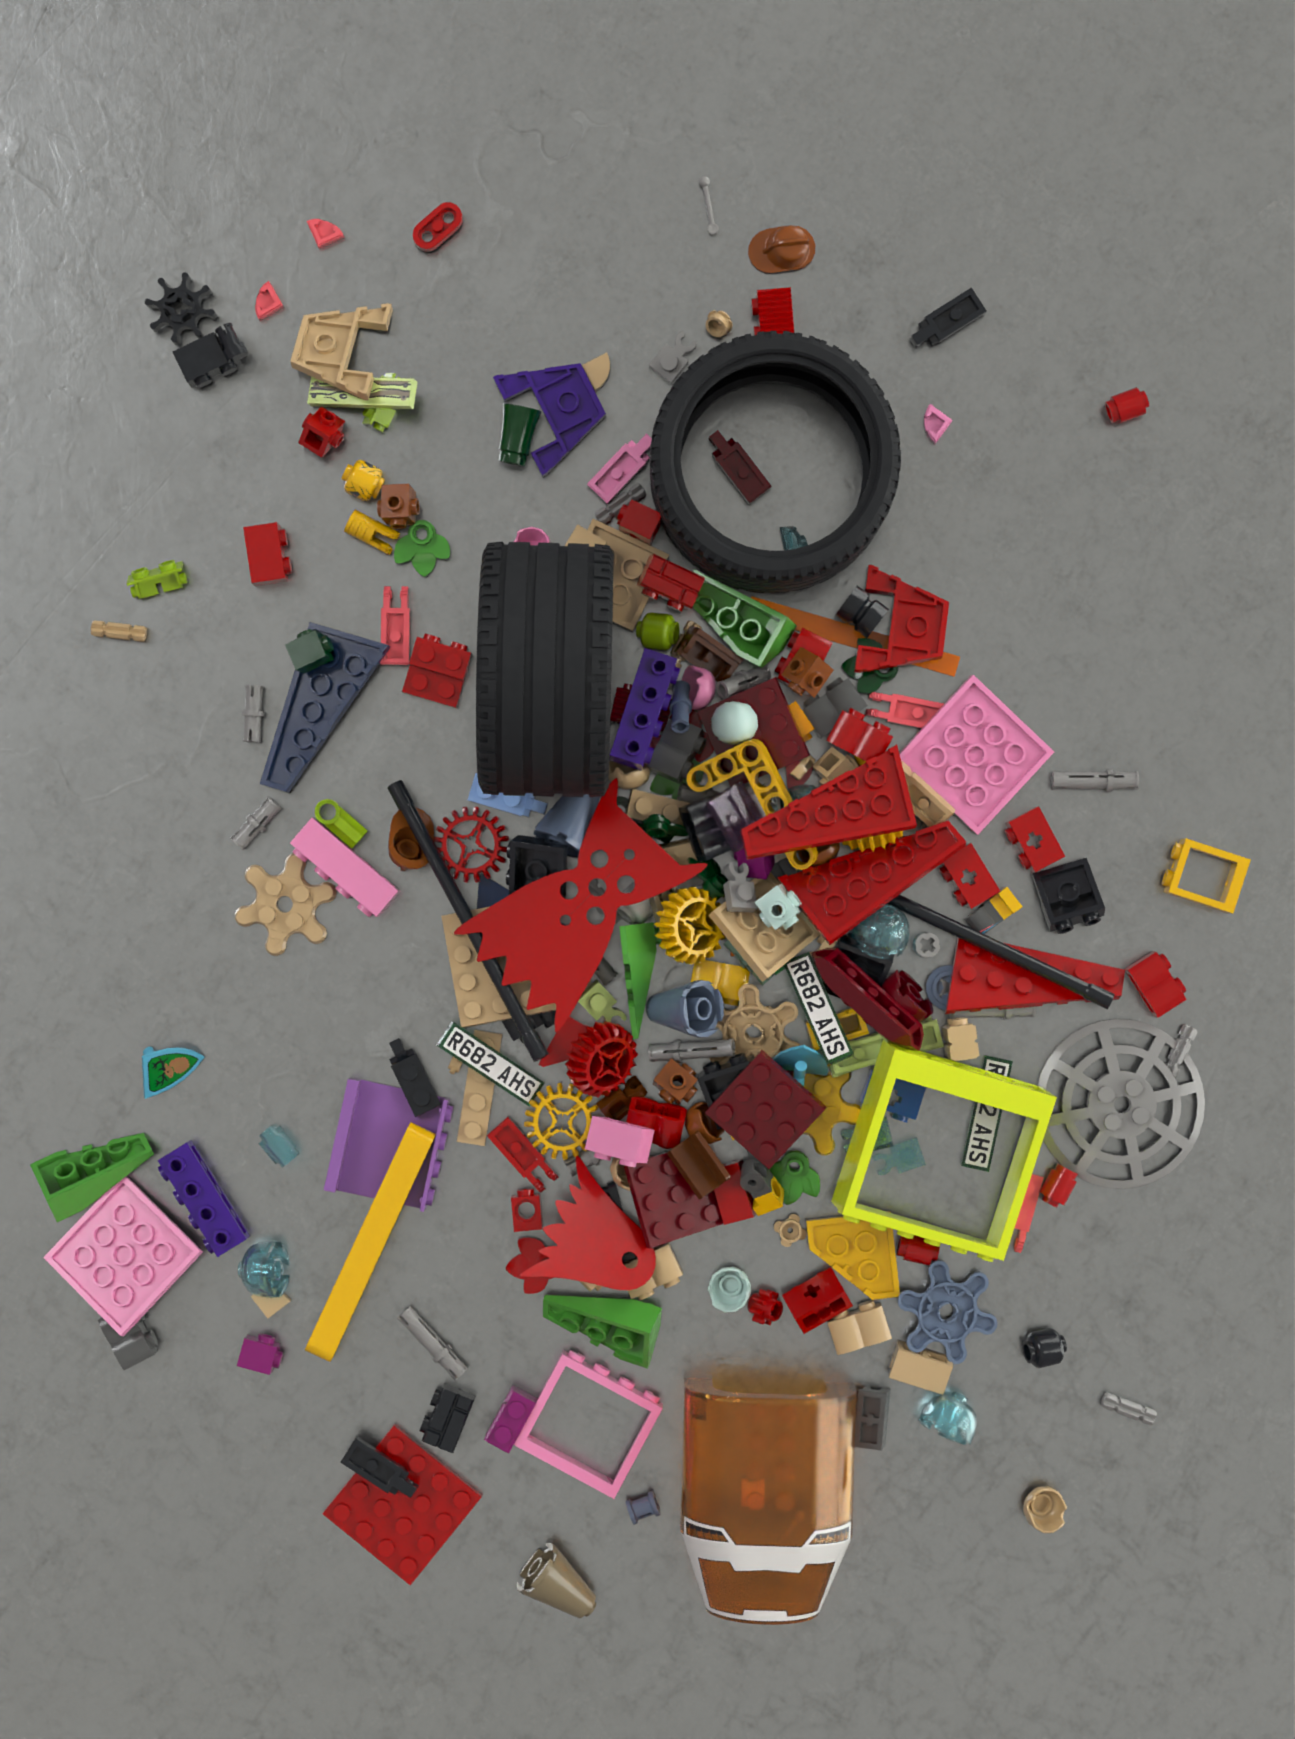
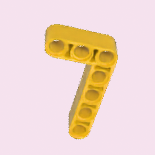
M758 739L745 741L692 768L687 774L686 781L690 789L702 792L744 771L765 815L777 812L771 806L773 797L781 798L784 802V807L793 801L766 746ZM748 745H753L758 750L756 760H750L746 756L745 751ZM723 758L730 759L733 764V770L730 773H726L721 769L720 764ZM697 771H703L707 774L708 782L706 785H700L696 781ZM761 771H766L770 774L771 783L769 786H764L759 782L758 775ZM817 848L806 849L810 855V859L806 863L801 862L797 858V851L786 852L785 855L794 868L803 870L815 863L818 857Z

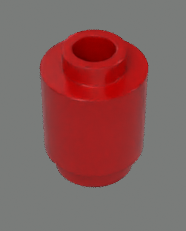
M1137 387L1111 396L1110 400L1105 402L1106 412L1111 423L1117 421L1123 423L1146 414V408L1149 407L1145 391L1140 392Z
M1057 1163L1055 1169H1051L1039 1191L1044 1195L1042 1200L1056 1208L1059 1203L1065 1206L1077 1183L1075 1179L1078 1174Z
M914 1235L913 1239L900 1236L896 1255L903 1257V1260L929 1266L931 1261L937 1260L940 1247L925 1243L924 1238Z

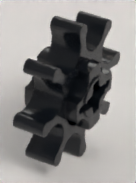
M186 272L182 273V283L177 288H169L163 278H159L158 283L164 289L163 298L158 301L145 299V304L148 308H157L161 311L160 318L150 324L151 329L154 332H158L163 326H171L173 328L171 341L175 345L180 344V334L186 329L193 330L198 339L204 337L203 333L197 328L198 320L202 317H210L212 319L217 317L213 309L205 310L201 308L202 299L212 293L210 288L204 285L200 291H190L188 285L191 278ZM184 304L187 309L181 310L180 314H178L175 309L181 308V305Z

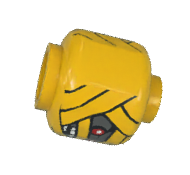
M361 459L356 461L354 466L348 464L341 478L346 481L344 485L345 492L365 502L371 498L376 499L381 485L385 481L382 478V470Z

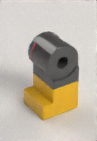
M1003 887L999 893L978 906L965 920L972 929L985 934L1023 906L1008 887Z
M758 1159L744 1161L741 1168L740 1185L745 1191L750 1192L754 1198L753 1210L760 1216L783 1207L784 1189L771 1171Z

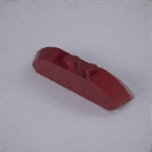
M825 948L811 953L815 967L827 987L834 994L838 995L844 1004L850 1006L860 1015L866 1024L872 1026L880 1036L892 1044L904 1049L920 1051L924 1037L922 1024L838 948Z

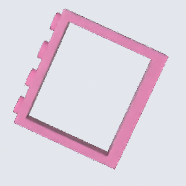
M563 1350L514 1445L615 1499L660 1415L663 1403L659 1402L660 1398L655 1396L653 1392L645 1390L643 1393L635 1389V1383L627 1378L620 1376L618 1380L609 1375L610 1370L603 1365L595 1363L592 1366L584 1361L585 1357L582 1354L572 1350L568 1353ZM566 1366L650 1411L614 1480L530 1435L535 1422Z

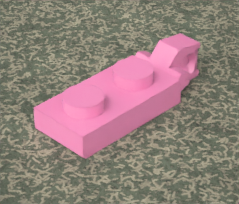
M646 433L637 444L632 440L628 444L625 443L587 483V486L606 504L611 502L650 459L646 453L650 450L652 438Z

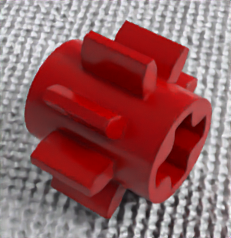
M760 1289L759 1293H754L750 1297L748 1311L754 1314L752 1321L762 1325H771L772 1321H777L783 1312V1304L777 1300L779 1293Z

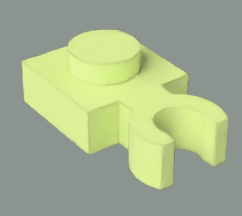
M597 979L583 992L578 1001L596 1021L602 1015L604 1016V1021L611 1022L613 1016H620L624 1021L627 1019L622 1010L612 1008L617 1000Z

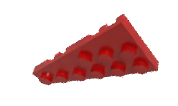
M948 820L918 830L915 834L900 839L897 837L895 844L887 843L885 849L880 846L876 847L874 852L871 848H866L863 852L858 850L831 859L828 863L816 867L810 866L801 872L789 876L786 874L777 878L778 882L783 884L788 892L792 890L801 901L799 907L826 942L831 945L965 847L966 841Z
M957 937L945 1014H955L956 1011L968 1010L970 1012H979L981 1009L991 1008L1002 1010L1037 1007L1050 1003L1061 1005L1073 1001L1090 1002L1075 992ZM1006 944L1080 980L1114 993L1113 1000H1119L1122 996L1124 969Z

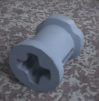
M653 1491L648 1492V1496L637 1500H626L627 1510L633 1525L637 1524L638 1520L651 1515L656 1517L661 1515Z

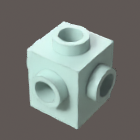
M783 884L775 886L755 902L761 910L759 916L767 927L770 928L772 926L775 930L782 926L787 930L799 921L796 915L802 912L799 907L801 904L800 899L792 890L788 892ZM778 905L782 907V913L778 910Z

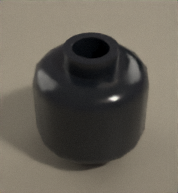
M1047 1328L1029 1333L1026 1341L1022 1343V1350L1028 1363H1032L1036 1368H1043L1061 1363L1064 1352L1067 1351V1344L1065 1338L1062 1335L1059 1336L1056 1330Z

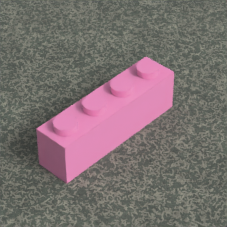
M312 817L290 842L295 847L292 852L303 862L309 859L317 866L314 871L326 881L329 878L334 880L338 884L335 889L347 899L350 896L355 898L359 902L357 908L368 917H371L372 914L379 917L401 892L316 818Z

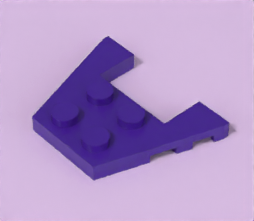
M581 363L530 372L522 371L509 375L501 374L493 377L504 401L532 389L556 437L555 441L531 452L542 477L547 475L606 416Z

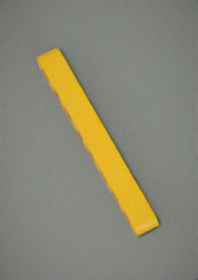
M410 1122L306 1345L305 1351L331 1362L435 1139V1133Z

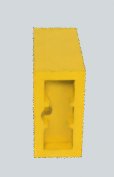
M1187 838L1180 839L1179 843L1176 842L1170 856L1171 859H1174L1171 870L1167 869L1162 879V885L1165 886L1163 893L1227 914H1233L1251 859ZM1190 849L1232 862L1220 901L1177 888Z

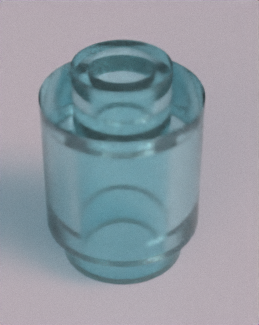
M271 1125L259 1135L262 1139L258 1143L259 1146L275 1164L278 1163L282 1168L300 1154L296 1149L297 1145L281 1126L275 1129Z

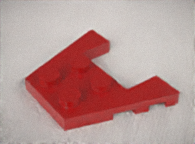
M868 565L865 591L893 596L887 649L858 645L854 672L861 673L941 659L944 650L949 602L919 587L915 588L901 581V578L895 575L890 576L878 570L879 568L874 565Z

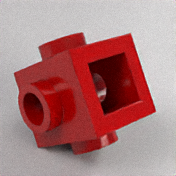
M321 406L314 415L309 413L302 424L303 431L298 443L322 458L332 447L337 448L344 438V433L341 431L345 420Z

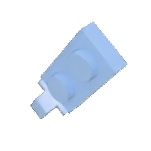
M475 773L467 799L471 802L529 817L530 811L545 815L548 806L545 802L535 800L533 793H525V796H505L503 793H499V795L483 794L478 783L477 773Z

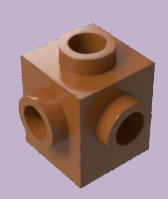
M410 484L381 485V500L377 502L378 516L390 528L405 529L407 525L415 524L416 515H419L420 504L418 498H416V492Z
M800 647L781 675L790 682L788 688L800 696L805 692L815 698L834 669L819 656Z
M672 1058L653 1080V1085L660 1090L658 1095L669 1104L675 1102L677 1105H680L683 1100L688 1103L698 1091L694 1087L698 1081L694 1077L696 1072L685 1063L680 1066ZM678 1081V1082H680L682 1085H681V1086H675V1085L673 1084V1082Z

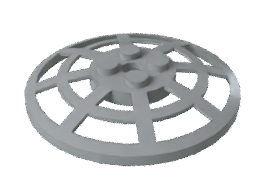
M1110 1019L1083 1026L1069 1034L1055 1047L1044 1063L1039 1074L1037 1086H1041L1044 1089L1047 1088L1053 1069L1068 1077L1062 1096L1063 1112L1051 1114L1043 1139L1050 1153L1063 1167L1077 1173V1177L1091 1184L1106 1188L1125 1189L1155 1182L1169 1174L1183 1162L1200 1134L1204 1119L1205 1098L1198 1069L1188 1053H1186L1183 1061L1189 1069L1193 1081L1181 1085L1177 1084L1171 1070L1158 1058L1165 1043L1175 1049V1039L1150 1024L1135 1020ZM1109 1029H1136L1155 1036L1148 1051L1130 1045H1113ZM1098 1032L1102 1045L1101 1049L1087 1055L1075 1068L1060 1060L1064 1052L1074 1043L1089 1034ZM1116 1054H1131L1139 1056L1143 1060L1137 1071L1133 1073L1120 1070ZM1105 1057L1108 1073L1102 1075L1096 1081L1083 1074V1071L1093 1062ZM1153 1065L1164 1075L1170 1088L1153 1091L1151 1085L1145 1080ZM1077 1083L1089 1090L1087 1107L1072 1110V1094ZM1196 1093V1119L1193 1131L1189 1139L1175 1131L1181 1115V1096ZM1124 1096L1129 1101V1107L1125 1112L1120 1113L1116 1111L1114 1102L1118 1097ZM1172 1099V1115L1169 1125L1166 1126L1154 1118L1157 1103ZM1090 1118L1099 1130L1091 1144L1080 1134L1075 1121ZM1066 1124L1073 1140L1085 1151L1076 1165L1069 1161L1060 1151L1051 1136L1050 1126ZM1147 1128L1161 1135L1160 1139L1151 1147L1139 1152L1136 1136L1143 1133ZM1109 1137L1125 1139L1128 1155H1112L1102 1152L1101 1149ZM1168 1141L1182 1149L1177 1157L1164 1168L1151 1175L1143 1176L1141 1161L1156 1154ZM1095 1158L1114 1164H1130L1132 1180H1108L1094 1176L1086 1171Z

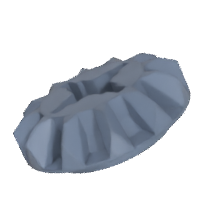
M951 965L935 969L926 981V994L930 1002L942 1010L946 1009L948 993L939 996L944 988L940 979L950 983L953 967Z

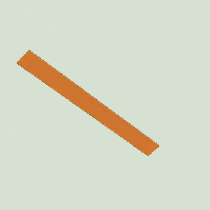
M751 596L752 599L789 617L797 625L795 631L800 632L803 627L829 641L857 648V640L859 638H865L854 629L855 626ZM872 631L868 638L879 642L883 649H887L889 636ZM943 652L941 659L912 665L954 677L960 656Z

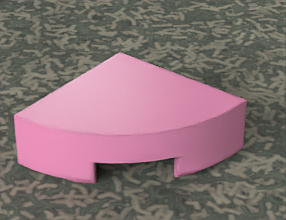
M931 404L924 415V429L930 441L936 444L953 420Z

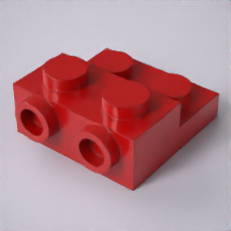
M424 634L423 638L417 637L409 661L410 666L402 693L457 709L472 653L467 651L468 646L457 642H451L450 646L440 644L441 638L430 634Z

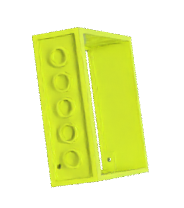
M883 1040L831 1202L838 1209L837 1212L841 1213L843 1219L858 1224L860 1220L870 1222L871 1227L881 1231H886L888 1227L898 1230L897 1234L905 1238L913 1239L915 1235L924 1238L925 1243L940 1247L941 1243L950 1245L951 1250L961 1254H967L968 1251L978 1253L977 1257L985 1261L993 1262L994 1258L1004 1261L1057 1097L1041 1086L927 1052L904 1049ZM896 1078L1026 1116L986 1240L856 1203Z

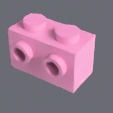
M592 1116L585 1150L595 1152V1158L610 1161L612 1156L619 1158V1164L636 1167V1163L648 1162L655 1130L607 1117Z

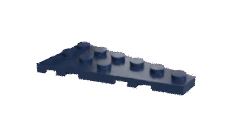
M312 622L309 623L308 629L316 630L329 637L334 648L331 651L334 660L305 674L294 671L260 781L261 785L287 793L291 791L391 646Z

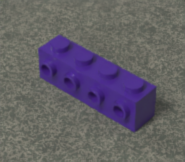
M644 648L611 749L609 761L641 771L644 763L650 765L655 749L650 747L653 737H659L663 721L659 720L661 710L667 711L672 695L667 694L670 683L676 684L681 669L676 667L677 658Z
M192 1140L157 1160L161 1165L158 1167L161 1176L165 1181L170 1180L174 1186V1197L181 1206L185 1204L190 1212L188 1215L190 1223L196 1230H201L205 1237L203 1243L211 1254L215 1253L219 1257L250 1237V1234Z

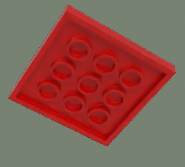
M394 1424L375 1448L404 1466V1469L410 1472L407 1477L419 1485L413 1496L410 1498L399 1490L396 1495L391 1492L386 1493L355 1472L322 1514L406 1583L411 1585L482 1498V1494L399 1426Z

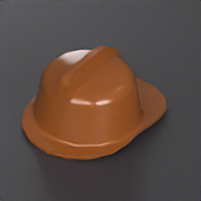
M800 226L775 227L760 231L752 238L749 244L748 256L754 267L764 273L798 270L806 267L812 261L816 245L812 235Z
M416 808L433 840L434 825L430 816L423 810ZM398 810L390 824L389 857L394 864L400 867V871L420 869L429 862L402 812Z

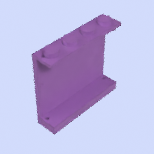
M353 1077L348 1078L324 1190L334 1193L338 1190L375 1198L410 1122L436 1134L404 1203L407 1206L420 1208V1211L424 1212L427 1205L432 1206L435 1189H431L432 1179L438 1178L441 1162L437 1161L439 1150L444 1151L447 1134L443 1133L445 1122L450 1123L453 1106L449 1105L450 1098L437 1096L441 1103L440 1106L415 1117L402 1088Z

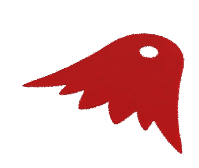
M577 1155L576 1169L581 1189L572 1184L569 1185L576 1204L556 1200V1208L565 1224H551L543 1227L545 1234L557 1246L540 1249L539 1253L549 1259L535 1264L519 1276L564 1278L616 1290L637 1289L646 1284L654 1273L656 1265L654 1248L646 1247L640 1227L604 1192ZM626 1252H632L637 1256L638 1264L635 1268L630 1269L624 1266L622 1257Z

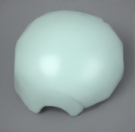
M732 701L725 702L716 708L711 718V726L718 740L734 745L741 744L754 737L758 728L756 713L750 705Z
M733 1266L722 1267L712 1275L708 1286L712 1305L724 1313L736 1312L745 1306L750 1298L751 1284L744 1271Z

